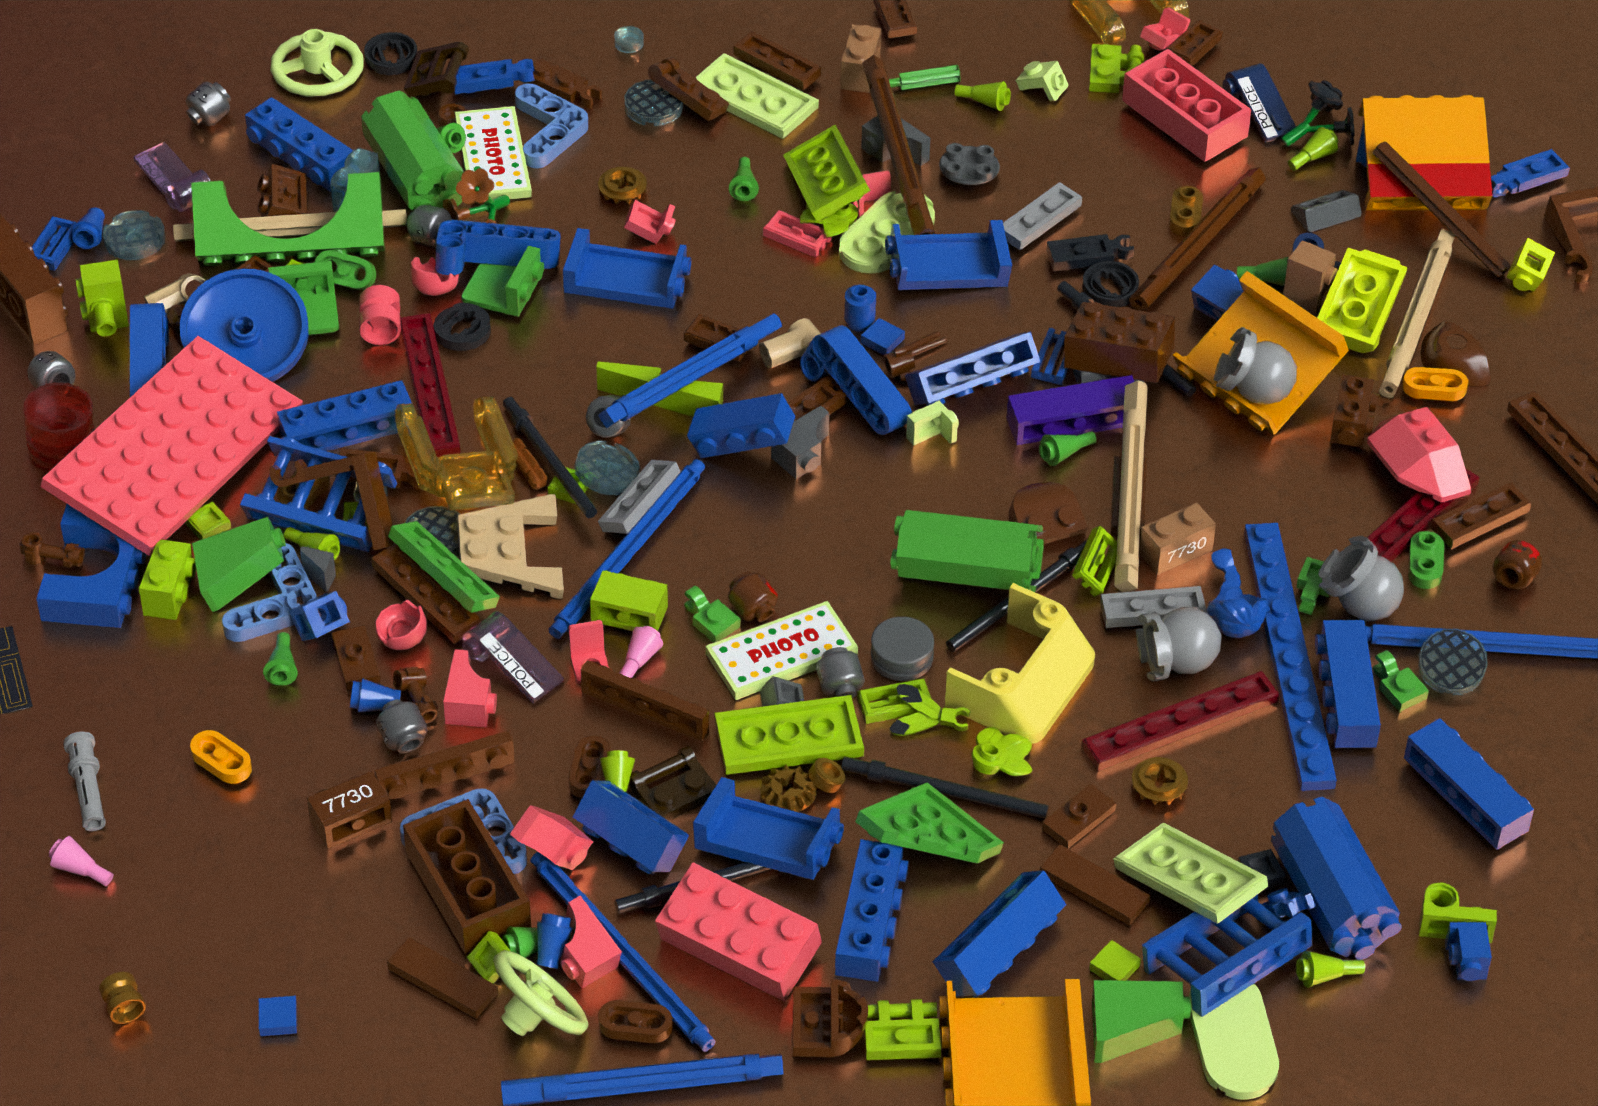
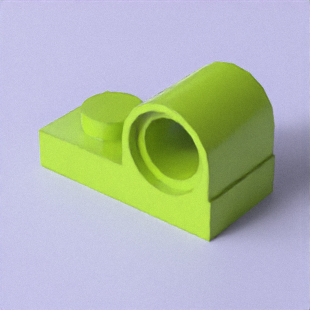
M1442 882L1434 883L1425 890L1420 913L1419 936L1446 939L1450 922H1486L1489 943H1492L1497 923V910L1483 909L1481 907L1459 906L1458 892L1454 887Z

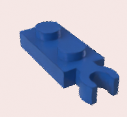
M512 59L460 66L456 77L455 94L504 89L514 86V81L517 80L521 82L534 81L533 60L524 59L513 64Z

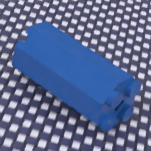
M1324 797L1313 799L1316 805L1306 807L1304 802L1294 804L1274 822L1273 830L1276 835L1271 836V842L1298 892H1303V894L1311 893L1316 907L1308 910L1329 949L1345 957L1354 955L1358 960L1366 959L1386 939L1396 935L1401 930L1402 925L1399 922L1400 912L1339 804Z

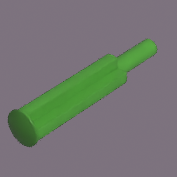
M950 65L899 73V78L889 79L891 88L900 87L901 91L957 83L960 82L961 75L958 65Z

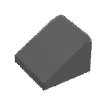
M302 546L300 548L301 562L307 576L322 590L328 592L336 577L333 553Z
M772 676L760 691L762 707L804 701L801 684Z

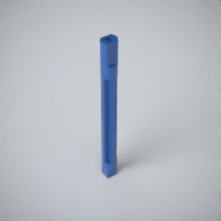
M773 313L751 327L746 326L615 400L612 406L598 414L606 429L619 421L624 422L757 346L760 340L782 327L780 318Z
M759 1053L505 1080L501 1081L503 1106H520L761 1080V1077L782 1075L784 1071L781 1054L759 1056Z

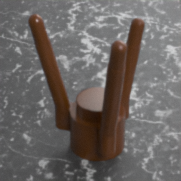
M936 331L904 347L894 349L893 352L884 354V363L889 377L895 378L899 376L901 383L906 382L905 375L911 373V369H915L913 356L947 343V338L943 337L934 340L941 335L939 331Z

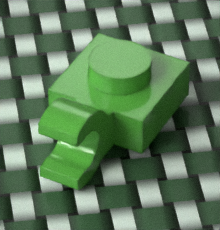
M1307 557L1296 586V588L1303 590L1299 612L1312 615L1318 595L1329 597L1319 587V584L1322 583V578L1318 573L1324 561Z
M693 586L685 592V596L690 600L684 603V606L690 613L694 614L692 625L713 643L724 639L740 628L741 619L719 599L710 604L705 594L697 586Z
M1388 650L1375 656L1379 664L1373 666L1372 669L1382 679L1379 690L1399 712L1427 699L1429 690L1409 667L1400 671L1394 656Z

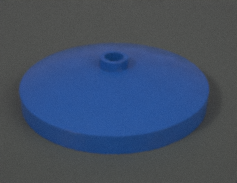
M235 269L211 277L191 294L181 314L180 336L183 349L197 336H200L273 382L288 373L300 360L308 341L309 323L306 308L301 297L285 280L262 270Z

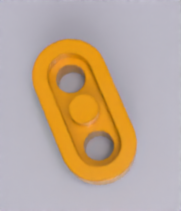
M1413 367L1405 372L1402 388L1407 395L1417 399L1457 401L1466 395L1468 378L1462 372L1454 369Z
M206 730L192 738L190 748L193 760L223 782L230 784L240 783L250 776L252 772L250 755L221 733Z

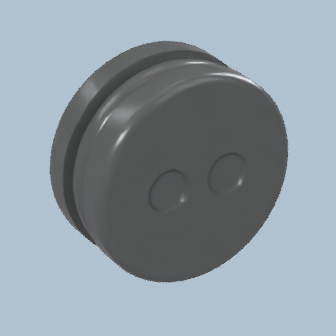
M893 617L883 621L875 628L871 637V662L876 671L882 676L895 681H910L923 676L931 668L934 658V636L926 624L911 617Z

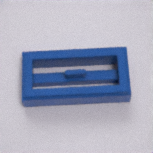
M52 216L33 244L32 248L37 259L42 258L46 265H49V270L55 271L73 245L74 241L71 231L77 222ZM61 226L57 234H54L57 228ZM49 242V246L47 247V249L45 250V252H44L43 255H42L41 252L43 251V249L45 248V246H46L47 243Z
M1049 328L1038 353L1041 362L1033 365L1031 378L1062 385L1068 368H1064V358L1057 375L1051 374L1064 345L1065 331H1061L1059 335L1055 334V329ZM1054 342L1056 345L1043 373L1041 369Z

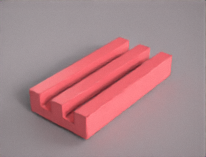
M780 210L763 227V236L815 258L819 255V249L823 250L825 248V242L829 243L832 240V237L825 236L823 228L812 223H800V218Z

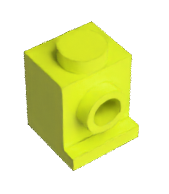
M1527 238L1515 253L1513 263L1506 278L1512 280L1514 287L1518 290H1531L1534 292L1544 280L1555 252ZM1527 254H1530V255H1532V256L1538 258V259L1541 260V261L1539 262V261L1533 259L1532 257L1528 256Z

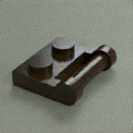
M454 42L419 50L404 87L408 97L426 96L437 91L447 94L453 93L457 85L456 77L459 68L469 52L468 46L463 42ZM450 59L445 74L441 75L446 60Z
M689 746L678 750V755L642 772L637 770L632 772L628 784L641 803L668 821L704 805L716 786L715 782L697 761L694 751ZM684 767L687 771L651 789L647 787V784Z

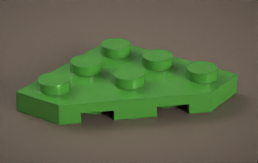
M924 783L859 810L855 821L870 836L882 843L973 863H980L1000 854L1004 844L1002 840L929 783Z

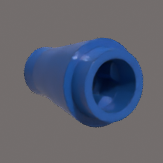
M96 207L90 208L72 227V238L78 247L91 249L101 242L103 221L105 219V214L101 209Z
M363 678L362 682L353 681L350 708L358 709V712L383 711V706L388 702L400 700L401 690H395Z
M542 913L541 921H537V965L558 968L564 946L567 944L573 930L570 927L571 918Z

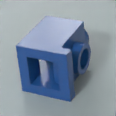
M337 591L325 593L288 610L302 641L318 638L350 622L347 616L346 603L338 596Z
M1450 922L1445 949L1448 950L1450 965H1455L1457 979L1466 981L1487 979L1492 956L1486 922Z

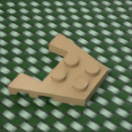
M555 494L458 515L459 560L481 579L502 584L503 580L521 584L522 590L534 592L536 588L550 592V597L563 599L562 567L527 566L523 524L556 525L557 507Z

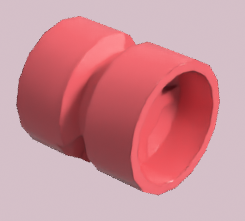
M374 285L366 288L359 297L360 335L371 344H389L395 341L401 332L399 294L393 288L385 285Z

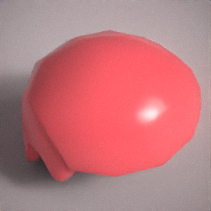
M415 257L410 262V277L413 286L423 295H443L452 291L458 283L459 274L453 275L450 273L449 275H443L435 270L434 257H430L425 264H421L418 257Z
M405 600L401 604L388 606L380 612L375 621L376 634L378 639L390 649L408 650L421 642L426 634L427 620L422 607L415 606L409 600Z

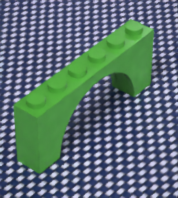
M379 172L348 174L345 198L334 217L315 232L290 239L265 236L245 225L231 209L223 181L191 183L195 256L198 262H203L205 266L222 265V260H235L236 264H243L255 255L259 258H266V262H283L285 257L297 256V260L301 261L314 260L316 255L326 250L344 254L360 253L361 257L378 256V251H385L381 178Z

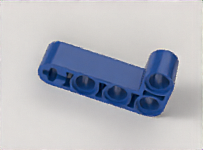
M447 220L442 222L438 229L435 270L443 275H449L450 273L457 275L463 271L465 262L517 266L528 246L540 248L541 262L544 263V269L555 268L559 265L561 235L558 231L549 228Z
M163 303L130 305V397L166 365V346H169V326Z
M839 325L816 335L812 339L800 360L802 372L808 380L817 381L830 374L873 430L880 435H886L907 425V415L912 413L908 402L846 326Z

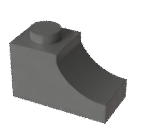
M877 115L862 125L861 149L883 163L886 160H890L891 157ZM901 118L913 161L922 166L930 160L931 138Z
M822 406L817 407L794 421L787 444L771 446V458L795 479L814 471L821 465V441L829 435V412Z

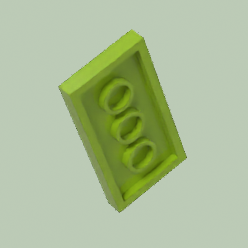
M836 125L831 126L783 154L817 222L832 216L838 209L851 202L858 201L864 194L871 191Z
M851 695L714 713L726 775L782 768L785 764L788 767L812 764L819 758H827L834 761L842 760L844 756L850 758L864 757V745Z

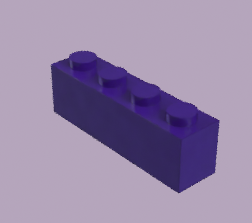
M1132 375L1009 395L1006 419L1016 445L1040 442L1042 437L1047 434L1081 435L1091 431L1099 432L1123 428L1125 386L1135 382Z

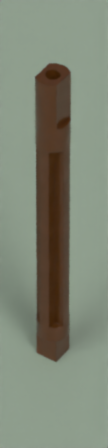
M872 55L862 64L913 234H936L883 61Z
M1260 167L1249 169L1240 177L1131 295L1129 302L1135 310L1148 308L1256 193L1257 189L1267 180Z

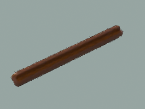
M1386 141L1380 143L1374 149V156L1496 277H1501L1509 270L1510 264Z

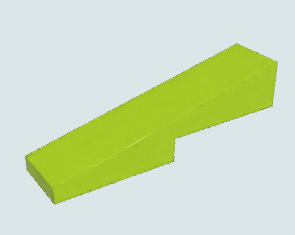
M598 361L596 366L597 390L624 396L661 375V368ZM694 381L653 406L693 417L696 408L723 404V383Z

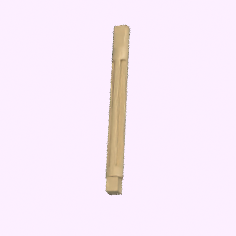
M406 209L383 211L384 228L406 226ZM337 212L239 219L249 228L265 236H302L313 233L323 227ZM192 221V224L173 225L175 242L193 241L195 243L194 221Z
M1441 229L1437 240L1430 247L1386 363L1387 371L1379 389V393L1384 397H1394L1403 374L1409 368L1452 254V243L1455 235L1445 229Z
M1135 381L1126 385L1124 395L1117 557L1114 586L1121 592H1130L1138 589L1142 478L1148 389L1146 383L1142 381Z

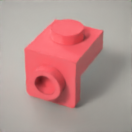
M1165 8L1159 23L1144 26L1140 37L1148 41L1151 48L1165 51L1188 29L1190 19L1171 8Z
M635 200L629 209L624 228L657 244L663 234L668 236L673 229L676 219L672 218L675 206L669 204L665 211L660 213Z

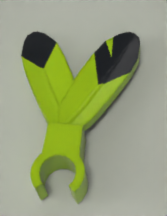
M899 684L897 686V694L900 699L918 713L897 719L890 727L892 734L898 736L912 735L934 727L939 723L940 725L954 727L958 731L968 730L967 723L960 724L955 718L958 715L969 717L971 712L969 709L964 707L941 709L935 701L914 686Z

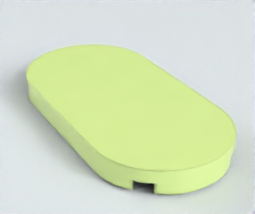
M895 191L881 196L840 237L839 256L847 267L861 273H879L890 269V259L892 258L891 254H886L885 238L890 236L892 224H899L901 235H914L901 193L895 194ZM924 195L934 225L935 210L933 203Z
M1255 984L1249 986L1203 1017L1192 1010L1190 990V1020L1203 1071L1209 1084L1216 1090L1218 1087L1225 1092L1226 1096L1233 1099L1249 1100L1265 1094L1269 1087L1275 1083L1278 1076L1279 1058L1262 995Z

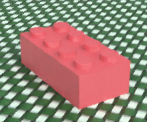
M1166 49L1125 73L1122 101L1204 162L1248 137L1251 109L1171 50Z
M694 862L655 920L661 940L784 1002L822 943L817 923Z

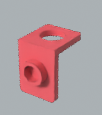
M889 171L863 175L871 191L864 194L858 201L851 202L858 209L857 218L864 214L865 201L879 199L884 194L891 192V174Z
M601 620L572 624L568 627L570 658L578 684H581V666L587 660L597 662L600 666L608 667L604 651V632Z

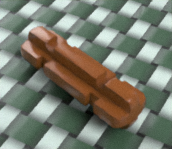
M515 438L513 441H508L506 443V452L514 460L513 462L528 480L527 482L535 490L546 487L548 476L542 468H539L540 465L522 440Z

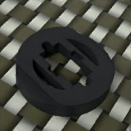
M397 32L376 35L364 47L366 63L374 69V72L382 75H397L407 72L412 68L418 52L416 42L411 37ZM387 46H390L391 49L396 48L399 54V59H397L396 63L386 61L383 50H386ZM402 48L406 50L408 53L406 57L404 56ZM376 52L378 53L380 61L374 57Z
M1103 261L1090 266L1085 271L1082 287L1083 291L1094 302L1120 308L1130 304L1129 298L1139 288V278L1131 267L1123 263ZM1100 277L1110 278L1114 284L1117 283L1121 294L1118 295L1116 292L1111 294L1108 289L1101 285Z
M456 303L452 307L443 310L437 315L433 325L437 342L443 347L455 351L475 349L484 344L491 333L488 313L483 308L471 303ZM473 317V322L470 323L471 326L468 329L465 328L460 334L456 332L451 334L452 327L458 321Z

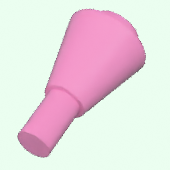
M650 626L635 627L633 629L625 659L626 662L620 674L633 678L637 669L641 668L663 647L661 635L656 629Z
M71 836L66 837L64 840L58 839L49 852V857L51 858L50 866L85 877L89 876L104 886H108L113 879L114 874L95 864V861Z

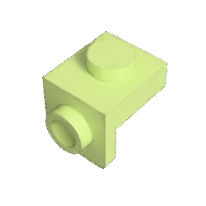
M1033 61L1024 67V71L1015 80L1020 90L1044 88L1049 101H1056L1068 87V82L1058 61L1041 63Z
M939 400L907 415L906 438L914 446L935 435L941 434L951 444L957 441L958 418L952 410H948Z

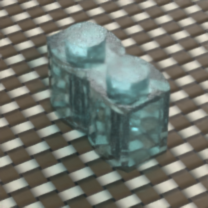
M357 148L347 156L344 164L345 167L339 169L331 178L333 212L339 210L345 198L348 174L380 173L378 153Z

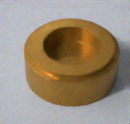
M827 758L817 759L809 770V777L813 784L825 792L834 793L838 791L845 781L843 769L836 762Z

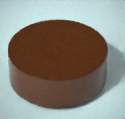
M455 103L442 106L437 113L438 124L444 126L456 123L455 112L467 111L466 108Z

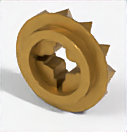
M631 167L611 168L605 171L599 178V193L604 195L605 200L613 199L615 204H618L620 201H625L629 204L631 199L640 200L641 194L646 193L647 180L644 174L637 169ZM625 182H627V186H625L623 189H619L622 185H624Z
M1164 757L1148 758L1140 762L1133 770V791L1139 792L1141 800L1148 798L1152 800L1154 805L1159 801H1165L1170 805L1173 799H1181L1184 791L1187 790L1188 776L1184 768L1171 759ZM1161 774L1163 775L1164 783L1162 787L1158 788L1155 786V782Z
M785 764L783 769L777 770L772 768L768 776H763L760 794L765 804L799 812L813 803L816 797V786L811 781L809 773H804L801 766L796 769H789ZM794 783V788H790L782 795L783 786Z

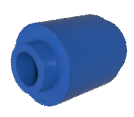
M854 285L845 292L844 319L850 329L858 332L866 331L876 319V292L869 286Z

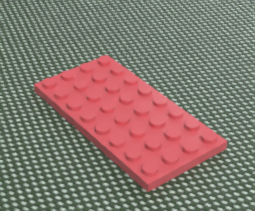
M197 336L42 478L41 488L143 553L151 556L155 545L160 539L167 540L267 443L269 436L274 437L279 432L277 412L301 406L303 401L200 336Z

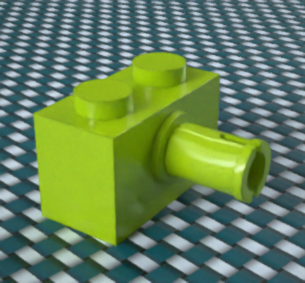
M118 259L80 265L82 278L75 280L78 298L85 297V301L80 302L82 320H89L91 332H97L101 336H111L116 332L117 328L129 327Z

